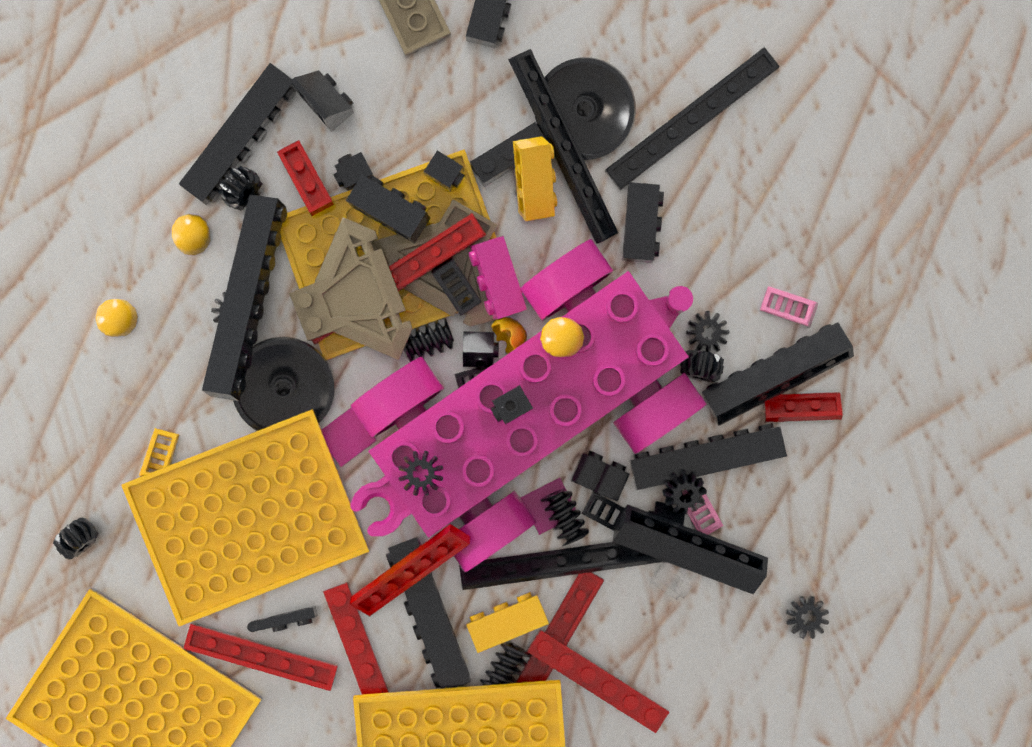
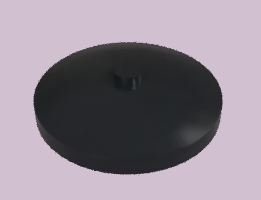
M579 57L557 65L545 76V80L584 160L603 157L614 151L625 141L635 121L636 102L630 83L615 66L601 59ZM535 117L536 124H537V126L539 127V129H540L541 132H542V129H541V127H540V125H539V123H538V121H537V119H536V117Z
M274 337L255 344L251 352L252 363L250 368L247 369L245 376V391L241 394L240 401L233 400L241 418L250 427L258 431L313 409L318 423H320L327 415L334 397V378L325 357L309 343L291 337Z

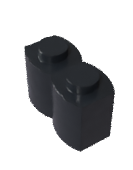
M589 451L588 455L582 453L570 481L618 502L630 475L625 472L627 467L615 461H612V464L609 465L602 461L604 456L593 451Z

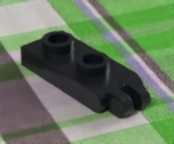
M316 606L254 620L248 623L247 629L250 632L272 628L273 632L288 629L287 624L297 622L298 626L313 623L312 618L318 616Z

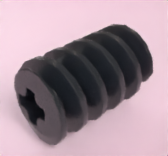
M444 318V326L435 321L434 330L426 324L425 333L416 328L415 336L413 337L410 334L403 350L410 362L415 360V355L424 358L425 351L431 357L434 356V348L443 353L444 344L450 350L453 349L454 339L447 319Z
M565 489L553 492L540 500L541 502L550 503L544 510L545 512H554L548 519L549 521H558L553 530H562V533L557 536L558 540H566L562 546L576 542L589 533L588 528H581L585 524V520L576 519L581 514V511L579 509L572 510L577 502L575 500L568 501L573 495L572 491H564Z
M512 642L510 644L501 643L500 646L505 652L495 653L500 661L490 662L495 670H486L485 673L490 679H481L480 682L483 685L516 683L517 681L512 674L520 676L522 672L517 666L525 667L527 665L522 657L530 658L532 655Z

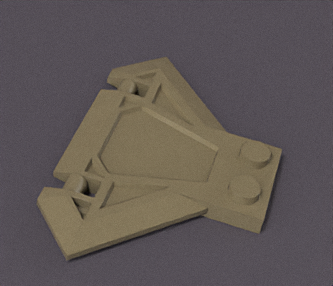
M453 199L441 221L425 226L415 244L399 234L372 241L371 244L374 251L383 250L388 266H390L471 213L474 214L486 233L485 237L472 245L490 240L498 225ZM469 246L452 258L481 300L480 304L464 314L466 317L463 323L471 327L496 319H493L492 315L489 316L486 311L484 301H487L485 291H481L478 286L477 277L479 273L477 266L473 267L469 258L471 248ZM451 268L440 277L444 279L455 270ZM431 271L404 288L452 317L455 316L457 310ZM458 276L446 284V286L449 288L461 279ZM464 285L453 292L452 295L455 297L467 288ZM471 294L466 296L470 299L472 298ZM464 298L458 301L459 305H462L464 303Z
M343 217L315 282L291 292L289 295L307 341L335 332L399 360L413 327L410 320L403 323L401 321L399 313L406 311L383 250L374 251L371 242L378 239L374 230ZM360 246H362L365 254L359 257L356 250ZM390 318L393 327L387 329L384 319Z

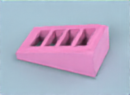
M768 286L760 311L811 327L818 303ZM774 295H778L775 309H771L770 306ZM784 298H787L788 302L785 311L781 312L780 309ZM794 301L798 302V306L793 316L790 315ZM804 305H807L808 309L804 319L800 318L803 307Z
M686 489L681 491L683 495L688 493ZM705 494L702 495L705 505L693 512L691 508H688L687 515L697 531L708 535L722 527L723 524ZM708 509V515L699 520L696 519V515ZM711 518L714 519V523L704 529L701 528V524Z

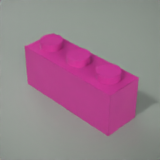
M504 236L470 246L469 258L472 266H477L479 273L477 283L480 290L485 291L487 301H484L488 315H492L493 319H500L527 310Z

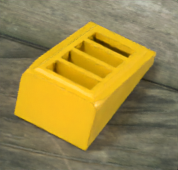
M157 428L154 429L139 474L140 477L149 474V468L159 470L172 464L179 434ZM158 435L172 439H164L171 441L170 446L157 443ZM157 448L168 451V453L163 455L155 453L154 450ZM152 458L165 461L164 465L152 463Z

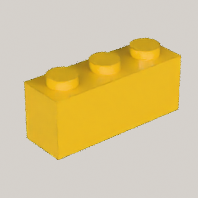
M543 136L513 141L518 213L525 221L555 216L554 207H557V196L553 192V183L556 182V175L551 164V159H554L552 144Z
M531 592L516 597L518 600L516 603L508 605L506 601L494 606V612L487 615L482 611L470 616L471 621L467 622L466 626L477 653L548 625L549 622L538 595L532 596Z

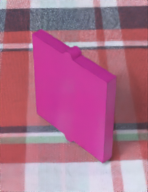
M352 408L322 429L330 453L341 467L377 441L375 437L372 438Z
M561 478L520 497L537 521L534 526L539 535L552 529L558 523L557 520L549 521L548 519L554 514L553 511L545 512L544 510L550 503L541 502L540 500L558 490L565 489L564 491H567Z

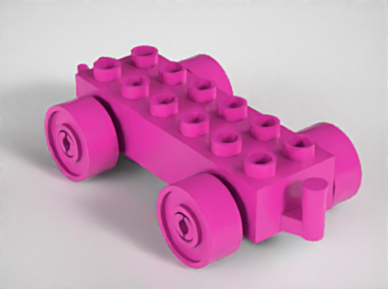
M590 239L554 261L520 288L542 321L566 308L568 313L562 317L570 318L581 326L584 334L583 345L575 355L569 357L550 355V353L543 349L540 340L541 332H539L428 410L424 405L443 391L444 387L423 357L413 360L354 401L350 407L369 435L374 438L394 425L399 429L368 451L385 476L377 482H371L362 486L354 494L350 504L351 509L358 512L364 509L367 503L374 497H382L388 501L390 505L388 517L385 520L372 523L367 529L370 536L388 535L394 532L403 523V520L412 514L429 538L459 517L464 524L459 530L470 536V545L454 555V558L463 571L467 572L537 523L515 490L494 505H492L487 497L628 399L633 404L634 408L615 420L613 424L633 453L636 454L701 410L707 404L685 373L664 387L657 380L688 358V355L670 331V327L679 314L692 306V292L687 287L676 286L669 291L668 296L649 300L631 273L627 271L596 293L593 287L607 278L614 270L593 240ZM520 385L533 409L506 425L503 420L497 422L490 409L494 407L492 401ZM414 451L418 452L420 460H422L424 451H428L427 461L429 462L434 456H437L438 460L432 466H443V470L435 471V475L443 476V481L433 479L438 489L434 490L430 485H427L429 495L427 496L424 495L422 487H420L417 496L413 495L414 485L406 491L404 487L410 482L408 479L399 481L400 476L407 475V472L399 470V466L408 468L409 464L404 461V457L407 456L414 462ZM421 466L416 467L415 469L418 471H414V477H419L421 481L426 480L425 475L428 476V470L422 469Z

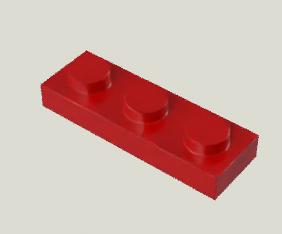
M299 140L277 151L311 217L334 205Z
M840 392L780 394L764 402L765 422L842 420Z

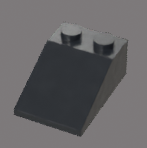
M318 70L294 77L291 80L299 96L331 132L354 113L351 107L354 104L345 92L341 95L334 88L337 83L328 73L323 75Z

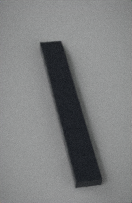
M765 47L605 169V172L618 189L622 190L629 182L643 174L774 73L780 66Z
M529 49L508 59L546 140L553 146L554 157L596 244L618 233L617 228L532 50Z
M615 542L488 559L467 572H464L460 565L459 569L462 590L665 561Z

